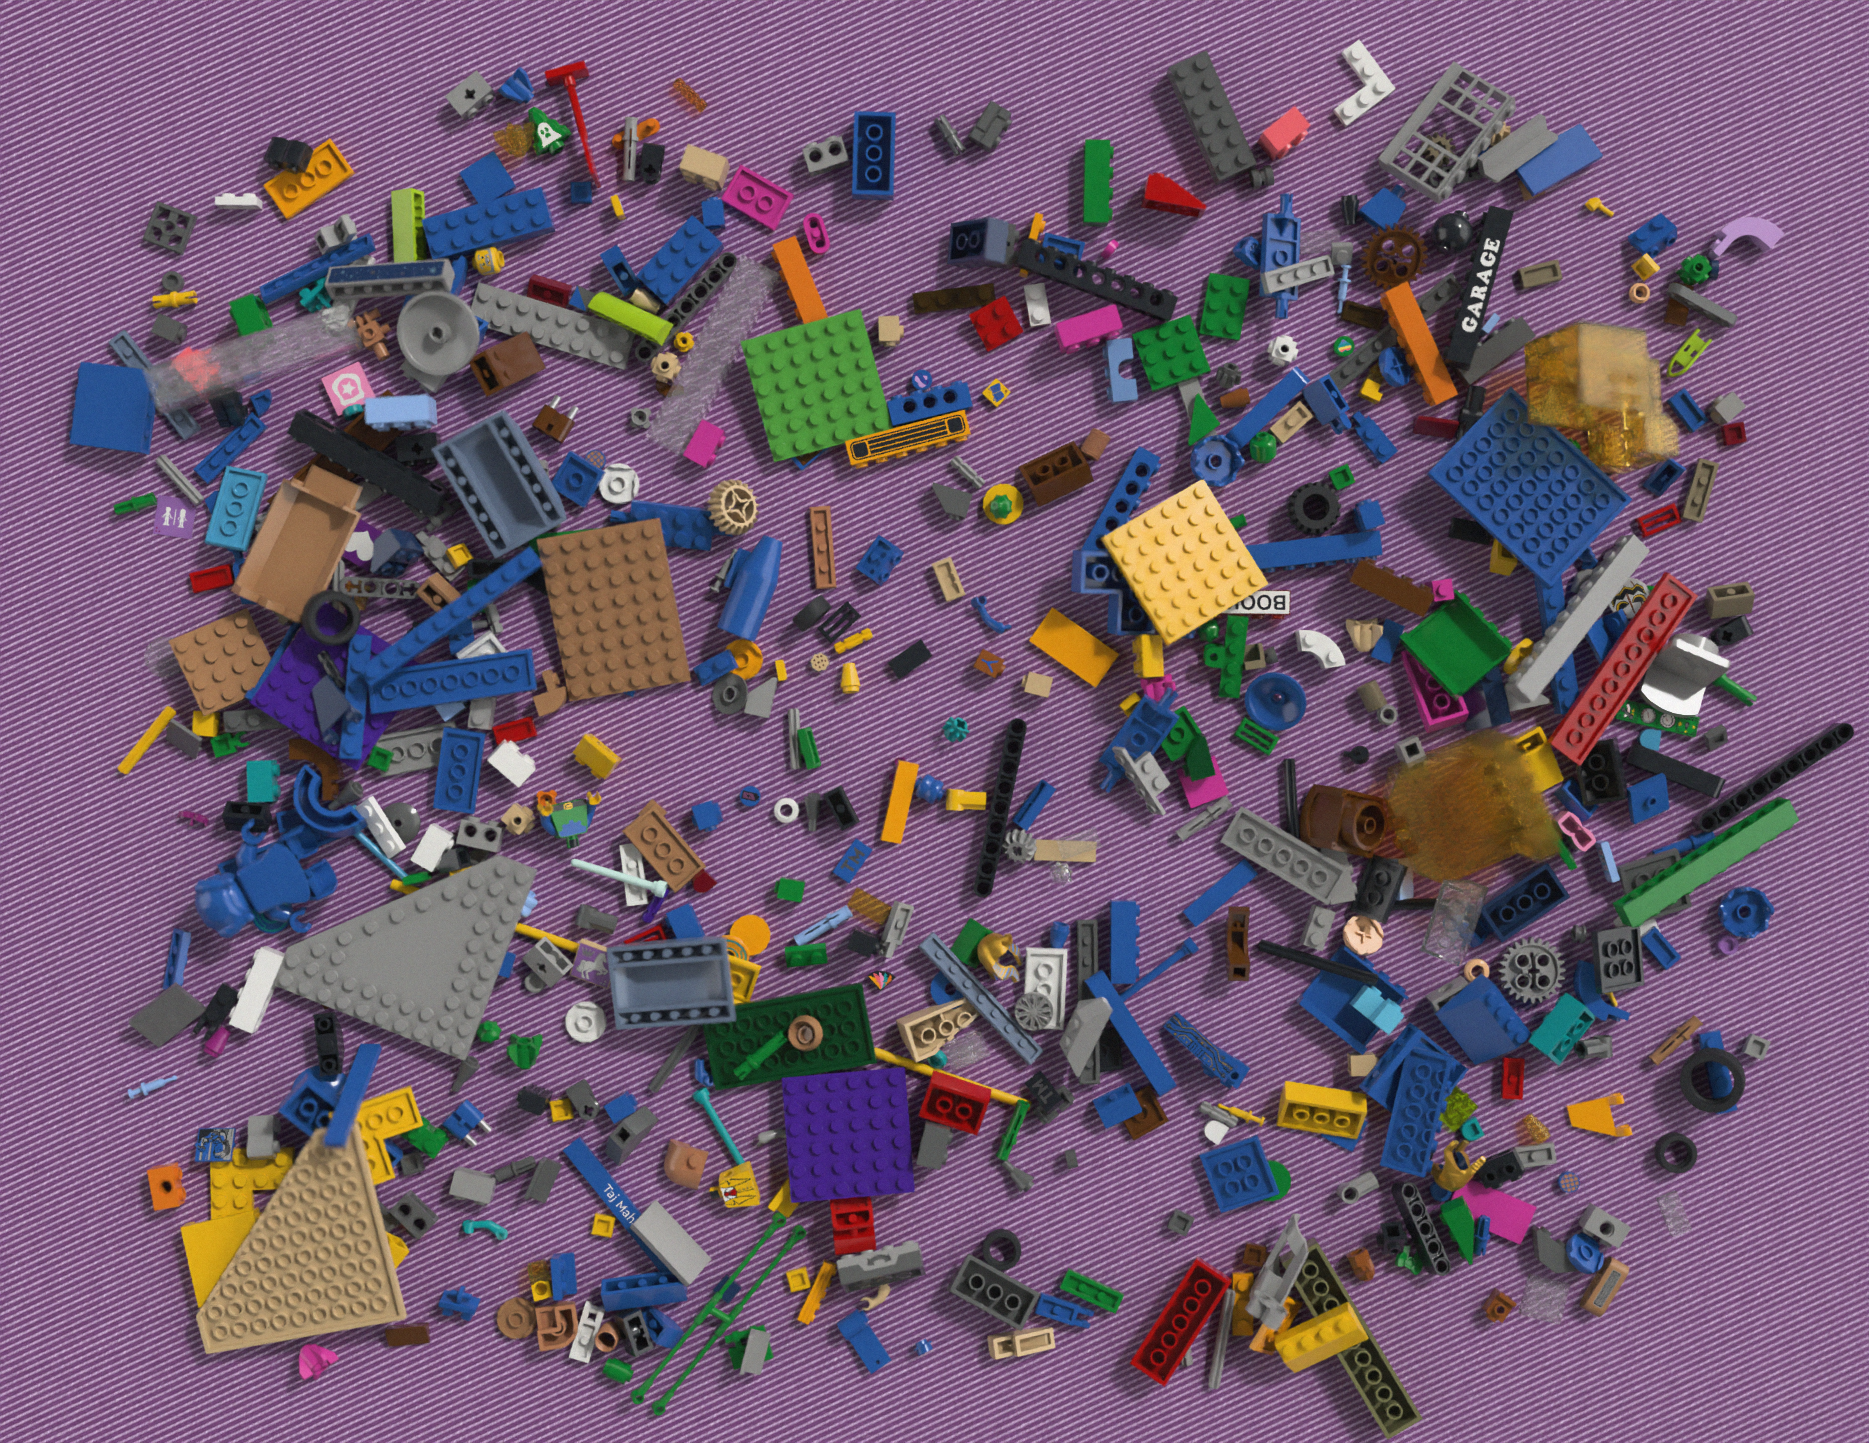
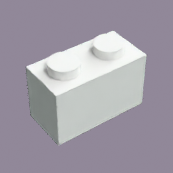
M504 739L488 756L487 761L519 788L536 770L535 761L527 754L523 756L518 751L520 748L513 741L507 742Z
M435 823L430 824L411 861L430 872H434L437 869L440 870L441 858L447 851L453 849L456 843L454 841L456 835Z

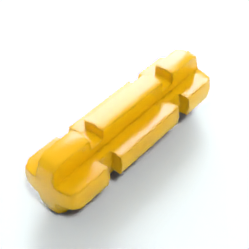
M866 628L861 631L862 633H856L844 639L843 642L835 643L834 648L836 652L841 654L846 651L845 649L848 648L849 650L863 643L864 640L871 639L873 637L871 630Z

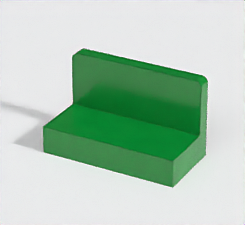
M970 918L950 950L960 961L976 969L980 963L977 953L979 942L985 936L995 932Z

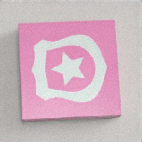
M356 362L321 378L339 417L343 416L342 411L345 408L354 404H361L363 407L365 406V398H376L360 362Z

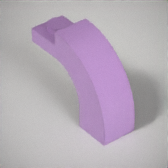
M1756 217L1737 219L1714 234L1717 239L1709 246L1711 250L1707 253V256L1711 260L1716 259L1736 239L1751 241L1764 253L1770 250L1785 233L1775 224L1765 219Z

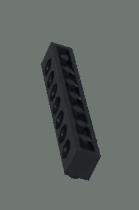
M1029 238L1021 243L1014 263L1015 267L1164 323L1171 320L1178 297L1173 295L1174 292L1167 289L1158 290L1154 288L1155 285L1149 282H1143L1142 284L1135 281L1136 278L1130 275L1116 274L1117 271L1112 268L1105 267V269L1097 267L1098 264L1093 261H1081L1077 255L1072 253L1065 255L1060 253L1056 247L1041 246L1040 242L1035 239ZM1036 253H1040L1043 256V263H1038L1035 260ZM1055 260L1063 264L1062 270H1057L1054 267ZM1075 267L1082 271L1080 278L1076 277L1073 273ZM1093 275H1098L1101 278L1100 285L1093 282ZM1112 282H1117L1120 285L1119 292H1115L1112 289ZM1132 289H1136L1138 291V299H1134L1131 296ZM1151 296L1157 298V306H1153L1150 303Z

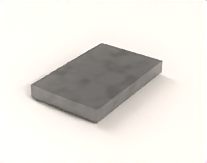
M175 982L131 1017L129 1024L159 1048L201 1015L206 1007Z

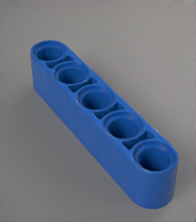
M1295 366L1225 435L1226 438L1236 442L1240 450L1311 380Z

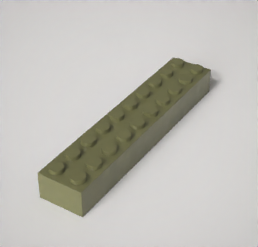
M1312 1237L1306 1241L1308 1256L1294 1285L1313 1317L1349 1301L1368 1339L1336 1355L1388 1440L1423 1418L1318 1242ZM1292 1250L1279 1257L1285 1270H1287L1295 1256Z

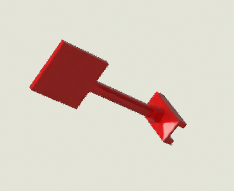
M585 61L544 71L550 87L564 84V88L568 92L589 171L596 187L600 188L601 184L592 151L588 144V133L575 89L577 86L575 80L590 76Z

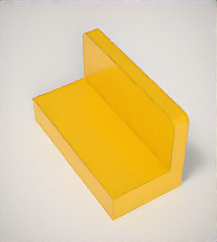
M789 1177L768 1204V1208L773 1212L778 1210L787 1218L790 1217L800 1203H791Z

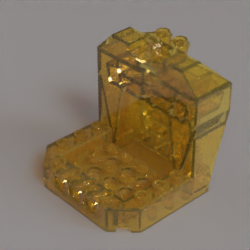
M1485 729L1427 751L1425 756L1410 763L1400 762L1388 768L1383 792V799L1388 809L1387 827L1390 831H1395L1394 845L1397 849L1401 848L1405 853L1413 872L1447 885L1515 854L1538 863L1561 853L1560 846H1555V843L1560 841V835L1528 756L1525 752H1518L1514 747L1518 745L1514 736Z

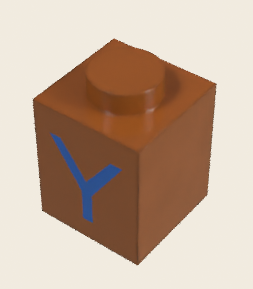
M982 649L973 667L992 678H996L997 675H1002L1006 666L1003 664L1004 659Z

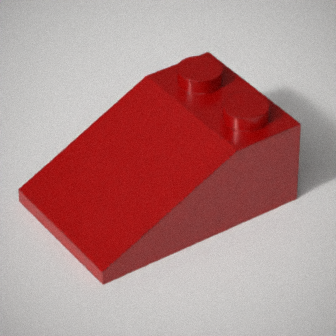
M1154 172L1152 175L1149 174L1146 179L1140 208L1201 218L1207 205L1172 179L1165 177L1164 174Z

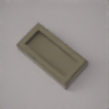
M1558 259L1517 270L1521 290L1563 279Z

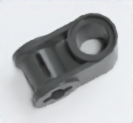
M585 1079L566 1089L570 1101L574 1104L582 1119L592 1120L599 1114L600 1105ZM588 1107H593V1108H594V1110L592 1111V1113H591V1112H588V1113H587L585 1110H586Z

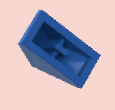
M1670 457L1661 459L1643 486L1660 497L1684 473L1686 468Z

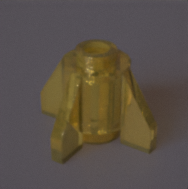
M511 122L506 123L505 133L503 129L493 132L495 141L510 155H514V157H522L526 155L530 148L535 128L533 122L522 124L523 129L519 124L513 125Z

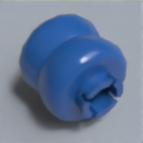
M926 774L924 778L920 776L914 786L917 789L916 796L925 799L929 804H933L936 800L939 802L945 792L942 789L944 783L935 779L930 774Z

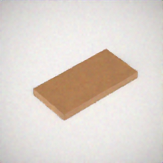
M654 804L622 830L661 878L668 883L667 885L674 893L687 884L702 868H706L702 860Z

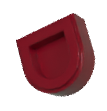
M704 868L692 878V885L699 893H705L717 884V881Z

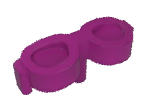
M179 811L177 818H191L190 826L194 825L195 820L204 823L206 827L209 823L207 817L191 811Z

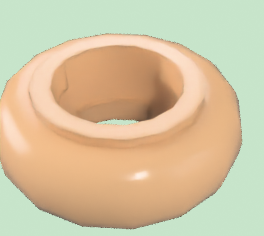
M1477 958L1467 962L1464 967V975L1469 982L1477 978L1472 976L1471 973L1472 968L1476 965L1482 968V974L1488 978L1489 967L1485 961Z

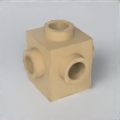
M665 352V354L659 353L658 357L653 358L650 368L653 369L652 373L656 376V380L663 383L668 381L674 383L675 378H679L682 367L679 360L676 359V355ZM663 363L669 364L667 369H662Z
M514 803L501 820L507 824L506 829L513 835H522L523 833L528 834L535 826L533 822L536 818L532 816L534 812L524 805L522 807L518 803Z

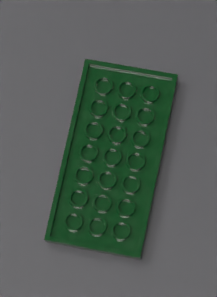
M862 982L734 1004L736 1021L702 1024L716 1091L781 1080L784 1077L805 1076L877 1063ZM808 1015L820 1023L823 1037L821 1043L815 1049L801 1051L795 1048L789 1040L763 1061L757 1070L754 1069L743 1080H740V1076L737 1077L733 1070L747 1060L749 1054L753 1055L780 1030L789 1039L788 1030L795 1018Z

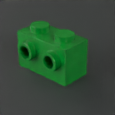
M421 1116L423 1126L403 1132L400 1136L434 1159L439 1155L450 1137L447 1136L445 1131L434 1127L427 1118Z

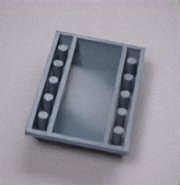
M504 409L432 449L495 558L567 520L560 496L519 425Z
M705 936L634 942L606 948L616 1030L736 1021L726 938Z

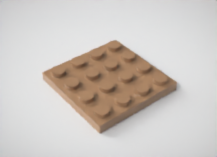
M247 608L168 641L204 717L245 700L246 692L256 686L271 660Z

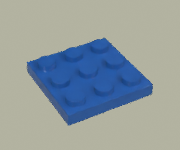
M1258 1134L1200 1153L1199 1155L1221 1213L1280 1193Z

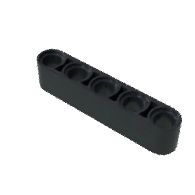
M1632 743L1625 763L1651 774L1658 775L1663 773L1666 776V780L1715 799L1719 798L1726 781L1719 776L1635 743Z
M1395 1182L1391 1189L1393 1198L1426 1272L1439 1276L1447 1275L1451 1269L1450 1261L1418 1188L1411 1182Z

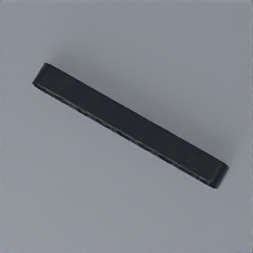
M1020 718L1012 719L1007 726L973 887L975 894L981 898L988 897L991 894L1027 730L1026 723ZM1016 721L1020 722L1023 726L1020 733H1014L1011 729L1012 724ZM1010 742L1018 744L1019 747L1016 753L1008 752L1007 746ZM1006 762L1014 764L1012 773H1005L1003 771V765ZM1000 783H1009L1010 790L1007 793H1001L999 791ZM1003 802L1006 809L1003 813L995 812L994 806L996 803ZM998 822L1001 824V831L999 833H992L990 831L992 823ZM990 842H994L997 845V850L994 853L986 851V845ZM986 862L993 865L990 873H984L981 870L982 865ZM982 882L987 883L989 886L986 893L978 892V884Z
M1834 723L1698 813L1693 818L1694 828L1702 832L1716 830L1848 742L1854 735L1853 727L1848 723ZM1840 727H1842L1844 730L1842 737H1840L1838 734V730ZM1824 738L1827 741L1825 748L1821 746V741ZM1806 750H1808L1810 753V756L1807 760L1804 757V753ZM1789 761H1791L1793 764V768L1791 771H1789L1787 768V764ZM1774 772L1776 775V779L1772 783L1770 780V775ZM1757 783L1759 791L1755 794L1753 787ZM1738 795L1742 797V802L1740 805L1736 803V798ZM1723 806L1725 814L1721 817L1719 809ZM1704 818H1707L1708 825L1704 828L1702 826V820Z

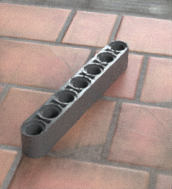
M732 252L723 253L663 318L664 320L669 322L671 319H677L679 323L676 328L671 329L662 346L646 338L637 346L635 355L641 363L651 364L653 358L658 357V354L667 348L676 338V335L689 324L734 275L739 267L735 254ZM726 259H733L734 265L727 268L723 265ZM713 274L721 276L720 280L716 283L710 281V277ZM705 289L707 291L706 295L703 298L696 297L697 290ZM685 304L693 306L689 313L682 312V307ZM644 349H649L651 351L650 356L646 359L641 358V352Z

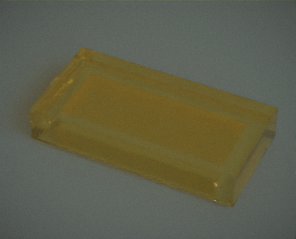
M859 887L856 888L847 904L881 925L884 924L892 909V906Z

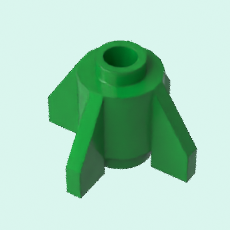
M511 1034V1045L506 1047L507 1055L520 1069H530L536 1064V1059L543 1043L542 1035L538 1034L531 1038H520L515 1034Z

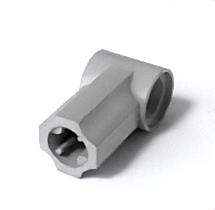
M1369 1170L1349 1182L1341 1183L1337 1187V1195L1344 1202L1353 1204L1360 1197L1380 1186L1372 1171ZM1351 1188V1189H1352V1194H1351V1196L1345 1198V1197H1344V1192H1345V1190Z

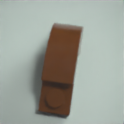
M289 739V760L302 759L314 763L322 774L323 800H335L339 794V785L336 783V780L344 779L340 761L307 739Z
M1228 907V917L1226 918L1225 960L1228 981H1249L1251 965L1248 953L1249 907Z

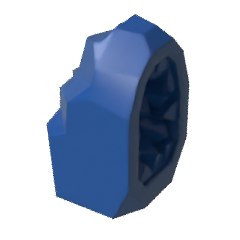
M1252 236L1242 238L1232 249L1235 257L1239 258L1246 266H1250L1255 270L1261 269L1262 245Z

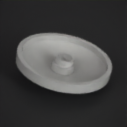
M430 291L415 296L405 305L398 319L397 337L404 356L414 367L431 375H448L463 369L473 359L479 344V326L473 311L461 298L445 291Z

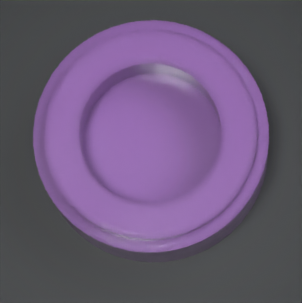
M1724 934L1717 939L1716 948L1721 954L1733 955L1737 952L1739 943L1734 936Z

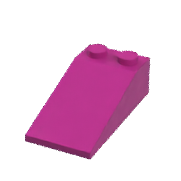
M1407 650L1401 652L1403 664L1426 732L1430 733L1466 722L1469 712L1463 697L1461 696L1455 701Z

